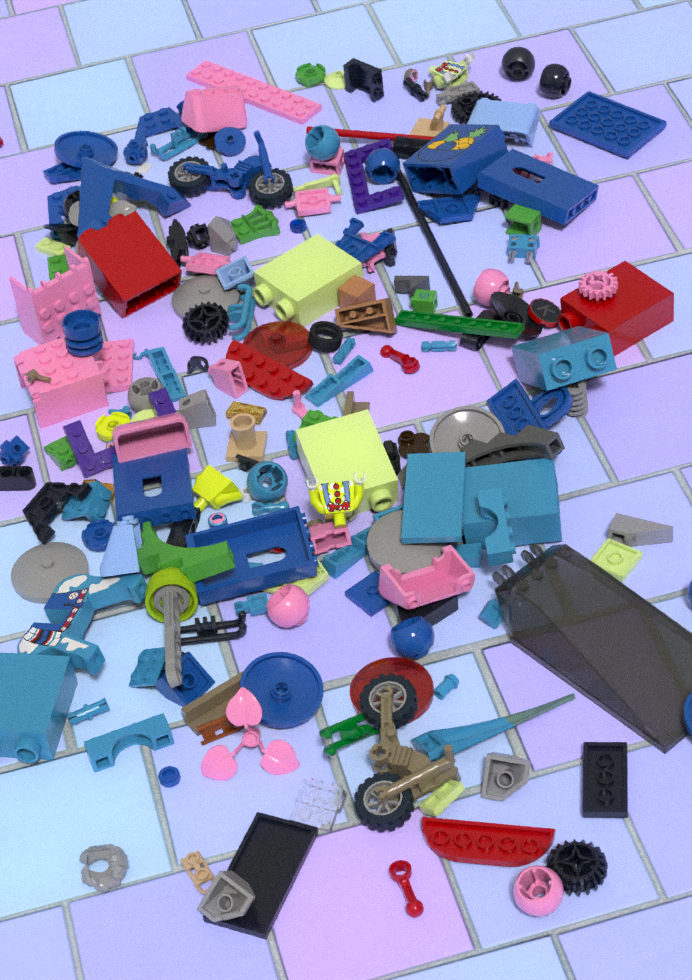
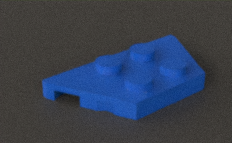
M480 193L417 201V207L440 224L473 220L480 202Z

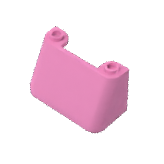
M449 545L442 547L444 553L441 557H433L431 566L401 575V572L398 569L393 570L390 564L380 566L378 590L384 599L409 610L471 590L475 582V573L453 546Z

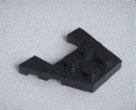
M46 482L22 510L28 522L32 525L34 533L38 536V540L43 545L55 533L47 523L51 522L58 510L65 506L70 496L82 501L92 490L88 483H83V485H78L77 483L66 485L64 482Z

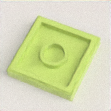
M607 538L588 562V568L623 582L642 559L643 552Z

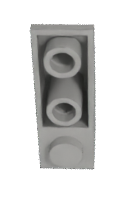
M616 513L608 528V538L629 547L672 543L673 526Z

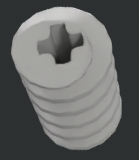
M581 380L565 385L564 387L568 389L573 397L572 406L567 414L576 418L585 417L588 413L586 381Z

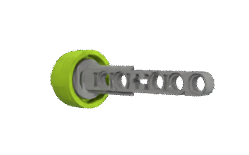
M169 567L155 572L148 580L145 591V605L148 613L154 619L164 623L165 674L169 686L174 688L182 685L180 622L190 618L196 611L198 594L195 582L192 583L187 576L183 575L180 568Z

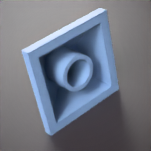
M246 255L215 270L224 290L237 288L238 284H251L255 281L254 270Z

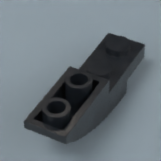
M173 219L172 225L169 226V236L166 238L167 246H170L171 257L181 268L180 258L182 255L189 256V250L182 225L177 219Z

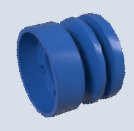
M83 309L72 311L63 318L62 327L65 335L66 349L70 354L89 356L102 349L104 341L98 313Z

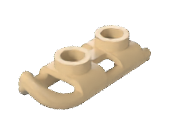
M199 850L187 854L186 858H181L180 862L198 892L205 895L208 889L203 890L200 885L209 880L213 882L215 876ZM194 868L195 874H192L190 869Z

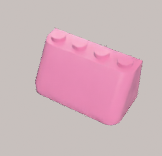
M231 85V87H206L205 89L186 91L181 121L193 130L201 133L219 131L224 127L246 128L248 120L243 90L238 85Z
M178 412L117 425L111 432L118 463L192 447L187 420Z

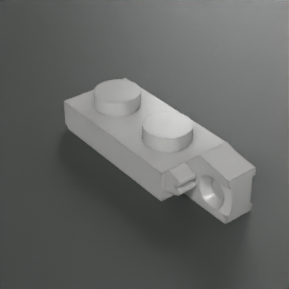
M473 81L446 88L444 92L436 94V102L438 105H445L447 102H453L454 99H457V96L462 97L463 93L467 95L468 92L474 93L475 90L479 93L480 88Z

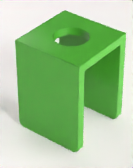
M514 204L505 214V219L514 221L505 231L507 235H537L542 229L541 211Z

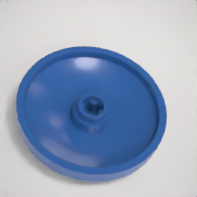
M72 131L60 135L55 140L54 153L62 162L70 166L82 168V156L111 165L117 159L118 147L112 139L103 134L91 131Z
M272 652L259 656L245 668L240 680V688L248 689L261 705L262 718L260 723L269 727L282 729L302 725L318 712L322 703L324 687L319 672L309 661L293 653Z

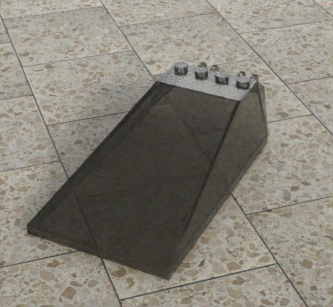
M533 543L529 547L532 553L526 550L521 552L522 559L528 564L515 573L508 565L502 566L501 572L503 575L495 571L492 574V578L499 585L494 589L495 597L511 644L662 753L666 754L689 735L684 725L683 711L686 699L692 692V633L567 544L552 545L543 551L539 545Z

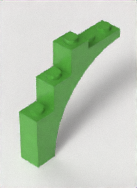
M150 521L143 523L141 537L144 543L141 544V548L137 549L140 569H142L144 575L164 568L176 567L180 568L182 574L194 583L235 568V557L227 541L203 547L184 548L172 546L158 538Z

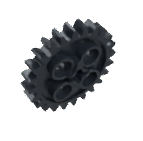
M476 90L474 93L468 92L467 95L463 93L462 97L457 96V99H454V103L451 104V114L455 121L459 120V123L465 122L467 124L477 100L488 98L489 100L501 101V99H499L498 95L494 96V93L489 94V91L483 93V90L479 93Z

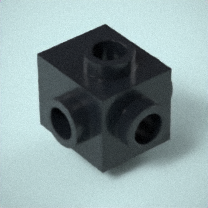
M197 223L190 226V230L186 233L188 244L192 245L193 248L198 247L199 249L207 246L210 237L206 223L201 225Z

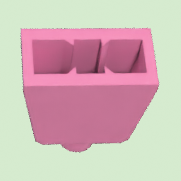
M340 146L336 155L326 161L316 160L311 157L309 159L311 173L324 175L338 174L340 177L345 163L344 149Z
M223 358L209 367L208 374L213 377L215 387L234 399L239 398L249 390L241 362Z

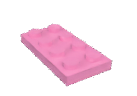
M134 340L105 341L102 349L98 351L99 355L97 361L102 360L104 363L100 371L107 370L109 373L108 377L103 378L106 393L128 391L133 382Z

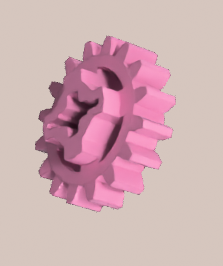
M591 270L590 274L584 273V277L581 276L580 281H578L579 293L583 294V297L589 296V300L596 298V301L599 298L606 300L607 296L611 298L612 294H616L618 289L617 277H613V273L608 274L607 270L601 272V270L597 272Z

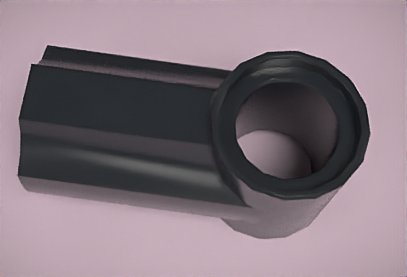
M392 440L384 441L383 446L394 472L398 476V473L401 471L397 444L392 442Z

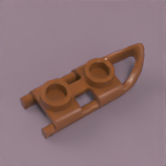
M224 715L216 720L199 725L196 729L202 733L204 740L201 741V745L203 746L240 731L244 728V725L235 727L228 720L227 716ZM220 729L223 730V733L218 735L215 734V731Z

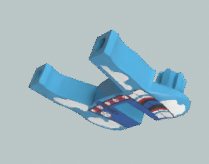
M77 574L64 579L55 587L43 608L50 623L34 622L20 638L17 645V653L70 656L74 668H83L91 674L97 675L105 662V658L98 645L84 640L86 638L84 632L88 628L96 609L124 600L141 603L145 597L147 587L143 575L121 574L101 577Z

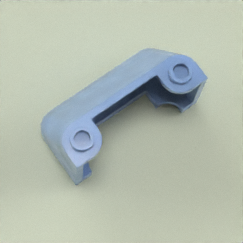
M481 98L477 100L467 124L499 125L505 134V138H513L515 142L521 140L525 142V147H533L541 112L535 103L524 104Z
M134 515L123 516L122 521H117L113 526L99 568L101 577L140 572L137 549L142 547L141 544L143 542L139 518H134Z

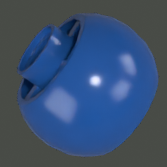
M379 148L368 155L365 161V170L372 181L386 184L392 182L398 176L401 164L395 152L387 148Z
M422 616L406 619L395 625L390 631L392 648L398 655L404 658L412 657V659H417L426 655L435 640L432 625Z

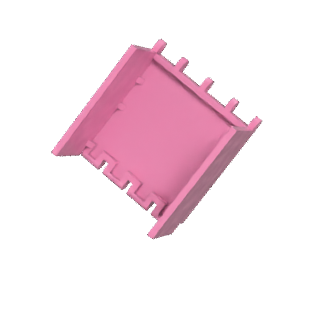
M67 246L64 247L69 271L60 274V272L55 273L56 278L47 283L45 280L40 281V287L34 290L31 287L27 289L15 278L9 277L22 330L38 345L65 337L62 320L70 312L87 309L98 314L101 313L89 259L87 257H80Z
M65 337L21 351L19 355L14 357L21 388L27 387L31 397L34 399L33 404L40 429L109 406L103 378L108 377L109 373L107 370L100 371V368L104 366L102 360L95 362L94 358L98 357V352L89 356L72 355L67 351ZM35 369L39 375L50 377L51 382L35 380L33 383H29L27 381L29 377L25 374Z

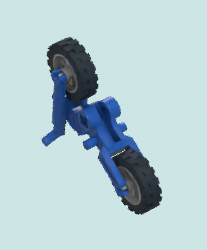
M258 130L254 131L253 134L258 144L259 155L249 156L243 161L239 160L234 168H228L227 163H222L221 169H217L214 166H209V163L205 162L203 158L188 156L185 159H179L178 162L175 161L168 171L170 186L183 195L198 194L201 190L217 191L218 189H226L231 192L234 199H241L246 195L245 188H249L253 202L262 205V207L267 208V206H270L271 208L275 207V205L280 206L283 202L288 201L293 192L292 179L289 173H286L283 169L271 168L272 165L269 161L264 140Z

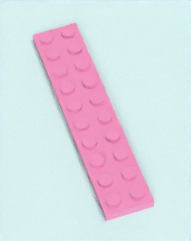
M207 60L186 74L188 81L204 87L218 88L219 86L231 87V85H238L243 90L245 103L301 125L322 110V104Z

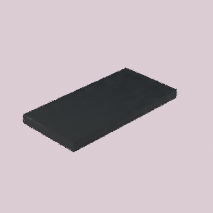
M257 812L227 871H233L249 883L256 897L244 916L212 922L203 915L204 922L266 940L319 834L318 828Z

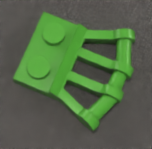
M258 204L246 216L241 214L240 218L230 221L236 234V240L240 245L258 238L280 234L277 217L274 216L272 211L265 210Z

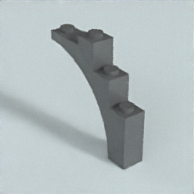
M528 424L515 436L499 432L488 443L472 439L460 449V452H466V467L500 464L523 458H546L552 460L565 447L557 432Z

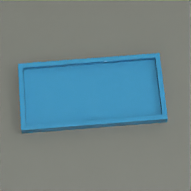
M466 452L416 453L407 455L401 531L402 544L462 542Z

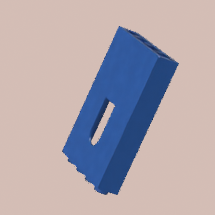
M511 149L491 165H488L477 176L478 188L517 205L541 211L542 216L563 225L567 224L592 204L597 198L599 185L515 149ZM513 169H521L543 180L540 183L534 182L514 173Z
M187 448L123 463H118L116 454L112 455L117 521H122L123 516L134 515V518H139L140 528H143V523L148 521L151 522L152 526L196 518ZM161 476L162 492L153 497L145 496L142 479Z
M299 506L185 535L187 548L209 546L227 541L235 557V568L195 582L201 605L316 576V567H319L317 556H312L315 549L313 541H308L311 534L309 526H304L308 524L305 512L301 513ZM278 547L285 549L287 552L286 556L280 561L253 568L249 567L247 555Z

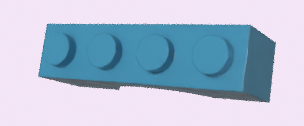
M501 487L479 490L477 493L482 519L491 520L498 525L496 530L485 538L489 566L513 563L512 554H516L515 543L510 542V538H514L512 526L507 525V522H511L509 510H505L504 507L508 506L506 494L502 495Z
M164 713L84 741L86 753L94 773L115 766L118 754L127 747L144 745L157 751L174 744L172 731Z

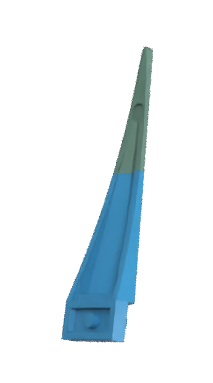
M572 693L522 712L470 725L431 730L411 740L413 746L419 752L426 755L430 760H436L442 756L445 757V745H452L453 754L565 704L576 697Z

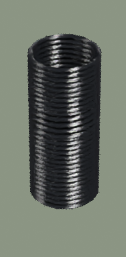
M396 136L393 142V152L398 157L410 158L430 140Z

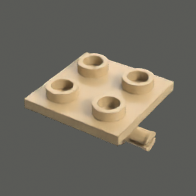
M441 105L435 111L432 119L419 118L409 135L437 136L450 125L449 122L443 121L444 112L447 109L446 106Z

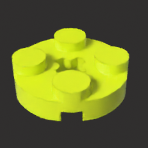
M111 412L112 415L101 416L95 423L98 439L107 442L112 440L111 432L113 427L131 422L127 414Z

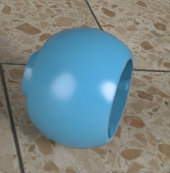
M327 125L315 126L309 131L305 139V148L308 154L320 161H326L334 157L340 147L338 133Z
M262 461L250 469L246 482L247 488L255 499L261 502H273L281 498L286 492L288 476L283 467L278 463ZM260 472H266L265 474L261 475V477H259ZM261 481H267L269 487H264Z

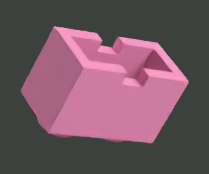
M334 521L309 528L311 537L308 541H313L314 555L329 551L331 548L352 545L348 526L335 528Z

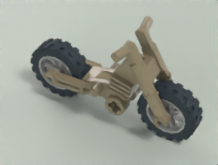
M389 673L386 676L382 674L377 679H371L370 683L364 686V691L360 694V706L363 715L370 725L373 724L375 728L380 729L381 742L373 745L369 751L376 774H374V777L366 778L365 782L358 786V792H355L354 806L364 826L368 825L369 829L373 831L377 829L379 832H385V830L393 831L395 827L403 826L404 822L410 819L411 812L414 811L413 803L418 798L438 789L450 780L461 781L458 767L454 766L456 760L452 745H445V757L433 763L430 762L426 755L414 750L412 747L400 745L398 728L401 725L405 726L409 723V719L414 718L415 711L418 710V698L415 688L409 679L405 680L402 675L398 674V676H395L393 673ZM402 695L404 696L403 701L397 700ZM372 798H375L376 800H378V801L370 802V800H371ZM378 807L376 812L370 810V808Z

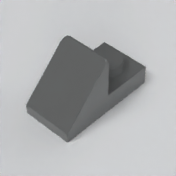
M395 276V293L410 294L411 298V296H414L416 289L430 290L429 276Z

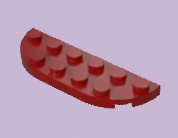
M233 339L228 347L226 359L241 362L248 388L269 399L285 400V398L293 396V391L299 390L301 395L314 385L311 379Z
M422 817L423 836L428 846L439 856L461 863L520 867L541 858L552 846L556 835V830L552 828Z

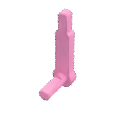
M295 390L293 391L294 404L292 405V412L302 420L308 410L305 404L301 402L300 391Z

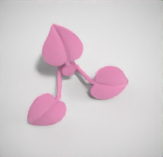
M241 687L229 701L226 708V716L233 725H244L246 730L242 737V742L232 753L229 752L225 745H216L210 748L201 763L202 775L218 781L232 778L238 767L237 761L233 756L243 746L252 748L259 745L264 753L260 763L265 771L274 775H284L293 772L300 766L293 747L288 742L278 739L271 741L266 750L263 742L260 740V730L257 727L248 726L257 725L260 722L262 708L256 697L248 689Z

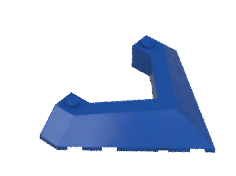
M82 156L78 238L84 231L90 228H94L97 231L107 226L108 221L112 218L108 213L112 193L117 194L119 192L126 194L128 198L150 201L149 204L155 205L165 217L191 206L183 194L173 187L137 177Z

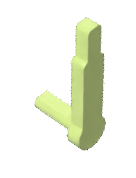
M332 174L329 177L307 182L304 185L293 188L295 193L297 191L334 186L336 194L342 195L339 185L341 179L338 174Z

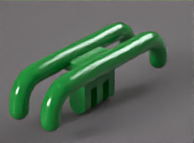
M363 712L322 729L319 732V736L322 739H330L332 734L339 731L341 740L325 746L323 753L327 756H333L339 749L372 735L380 734V729L374 726L371 727L369 724L357 725L367 720Z

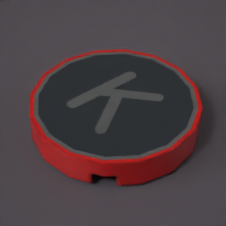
M542 298L531 301L528 306V314L534 322L539 325L544 324L548 328L559 325L558 317L561 315V310L557 305Z

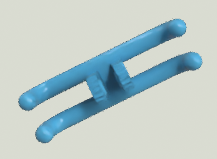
M248 284L237 285L238 290L246 291L240 297L244 302L230 305L227 309L230 322L239 321L230 324L229 330L235 331L244 327L243 332L233 335L232 340H244L251 331L256 300L252 296V287Z

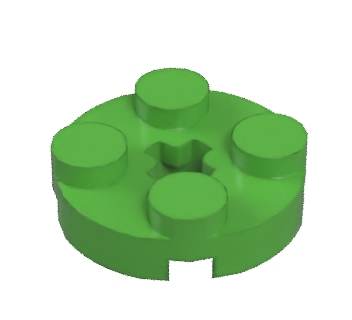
M311 63L303 64L295 72L296 80L307 88L324 82L326 77L325 67L319 63H316V65H311Z

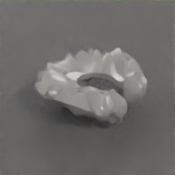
M113 844L90 846L79 856V862L86 865L81 870L82 882L88 886H93L98 891L108 892L109 888L120 886L129 868L128 855L125 854L123 849ZM100 859L106 860L109 863V867L103 872H95L88 868V865Z

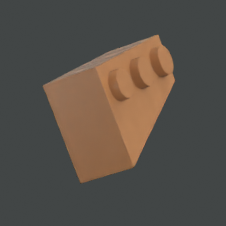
M391 298L334 309L339 327L391 334L397 332Z

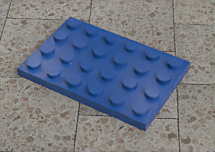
M587 91L550 120L549 127L622 157L629 158L667 127V121Z

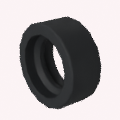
M329 321L315 322L310 328L308 342L311 347L318 351L334 352L341 346L343 331L338 325ZM318 335H328L331 336L333 339H325Z

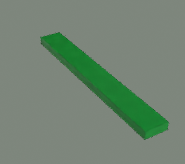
M401 310L395 317L396 325L510 339H518L525 330L524 323Z

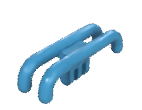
M183 126L180 130L177 129L170 134L171 142L158 149L155 144H151L150 150L153 154L159 155L161 159L167 160L197 144L198 140L204 139L208 132L200 133L193 139L188 140L196 135L197 131L193 130L187 133L186 128ZM173 147L175 148V149L171 150V151L168 152V153H164V152L170 150V149L173 148Z

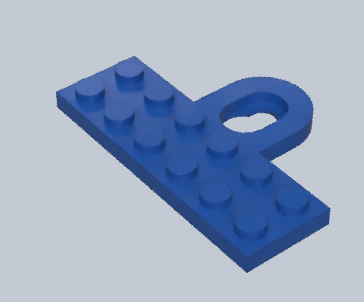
M515 379L489 398L487 402L501 422L505 433L515 436L528 424L549 430L548 428L565 416L570 410L573 397L568 389L562 386L549 391L544 390L530 400L521 383ZM557 398V402L553 405L552 409L547 414L540 415L542 407L552 399ZM523 458V459H524V460H533V459H542V458Z

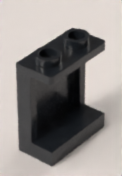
M355 58L343 65L346 92L352 93L356 89L370 94L371 100L374 103L384 96L382 69Z

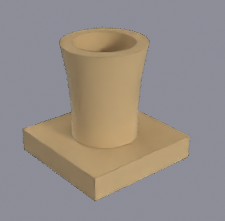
M240 413L231 418L230 427L232 431L230 432L226 452L227 462H238L237 454L259 462L264 461L268 434L267 431H255L256 420L253 415Z

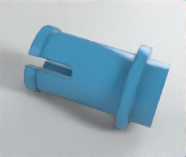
M454 674L445 675L444 680L433 690L434 695L438 699L443 700L452 689L458 687V678Z

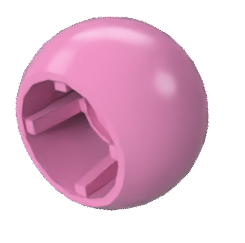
M489 268L483 270L478 276L474 285L473 295L480 304L492 307L490 303L491 294L499 291L510 293L509 279L502 271Z
M284 585L268 600L266 605L268 616L276 625L283 628L299 626L308 617L310 610L309 597L297 585Z
M537 865L524 869L518 875L513 886V895L515 902L522 911L531 916L541 917L553 913L559 907L564 896L562 880L556 872L548 867ZM545 893L543 897H537L539 894Z

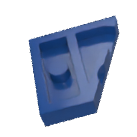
M63 162L44 170L43 175L50 183L81 180V169Z

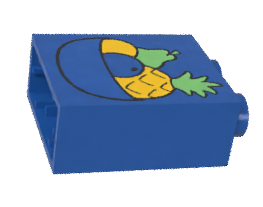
M450 124L402 163L413 192L463 194L478 181L477 176L480 171L508 152L505 134L499 125Z

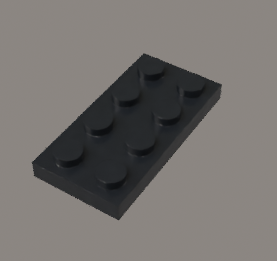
M583 742V817L628 818L627 742Z

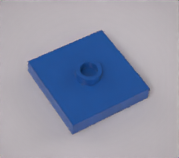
M376 571L345 591V596L370 617L392 603L384 599L379 593L380 574Z

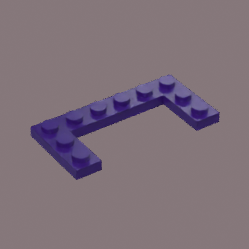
M390 138L373 144H367L357 149H351L344 153L357 215L405 200L401 185L375 192L371 195L368 189L363 162L376 149L387 148L393 151Z
M166 387L148 394L157 416L176 412ZM80 420L63 426V431L84 478L113 467L112 455L116 454L114 446L94 453Z

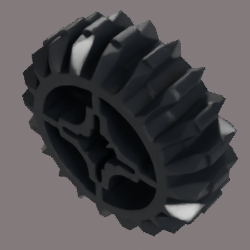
M209 301L207 304L201 302V305L195 304V308H189V312H185L182 328L185 336L191 342L194 341L196 345L200 342L202 345L207 342L210 345L212 341L217 343L218 338L223 339V334H227L230 321L227 311L221 305H217L216 302L213 304Z
M574 838L570 843L565 840L564 845L557 843L556 849H551L550 855L547 856L546 867L552 869L560 877L564 892L568 891L569 896L572 893H577L580 897L581 892L589 895L590 889L597 891L598 885H603L608 869L606 856L601 852L600 847H594L592 841L586 844L584 838L581 842H577Z

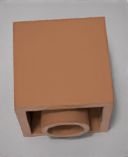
M353 275L338 288L340 308L375 301L374 283Z

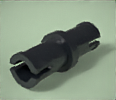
M410 77L406 78L409 83L405 80L403 81V85L421 102L426 101L423 96L428 99V93Z

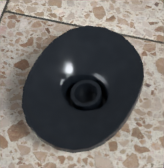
M73 224L43 225V228L57 232L61 242L64 244L76 245L78 241L77 226Z
M499 291L491 294L490 303L496 314L501 318L500 321L524 323L525 330L522 332V335L528 337L540 335L542 324L539 325L531 319L528 314L529 304L526 301L505 292Z

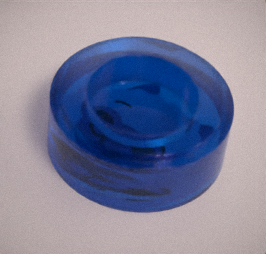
M294 219L290 222V230L293 233H303L307 229L306 221L303 219Z

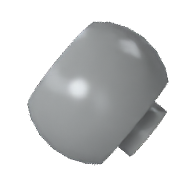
M153 377L137 379L128 390L127 397L130 407L136 413L142 410L154 409L148 394L164 388V385Z

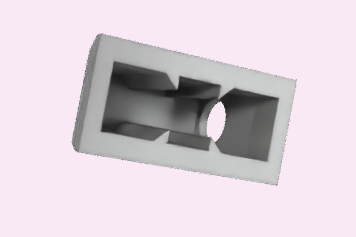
M206 389L179 400V410H176V412L181 413L186 418L189 429L216 426V412Z

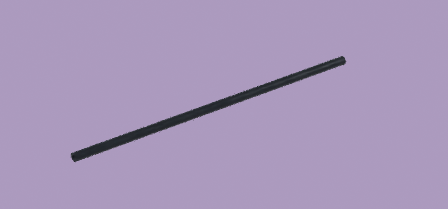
M400 169L396 179L399 185H401L402 191L464 316L472 317L473 312L422 211L417 207V201Z

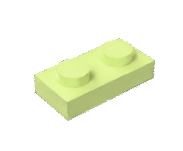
M44 237L35 245V249L37 252L52 257L64 255V247L67 246L71 249V246Z
M455 780L444 783L443 786L436 789L419 805L421 812L435 817L440 815L465 790L463 783Z

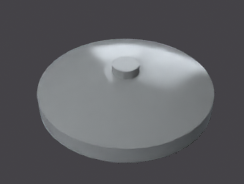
M218 275L198 276L185 281L174 291L172 295L173 311L183 320L185 312H189V308H195V304L201 305V302L207 304L209 301L211 304L216 302L217 305H221L228 313V306L240 303V290L237 288L224 290Z
M460 406L448 410L436 420L430 432V449L433 453L460 452V449L472 439L488 443L499 432L505 433L501 422L491 412L476 406Z
M403 510L394 511L381 517L371 527L367 536V551L373 564L378 569H380V566L390 564L393 570L398 569L401 575L431 566L433 557H441L444 553L442 547L447 546L446 542L402 544Z
M49 542L27 550L16 560L11 570V581L15 592L24 600L32 603L46 604L55 587L61 581L73 575L89 574V565L85 554L78 547L64 542Z

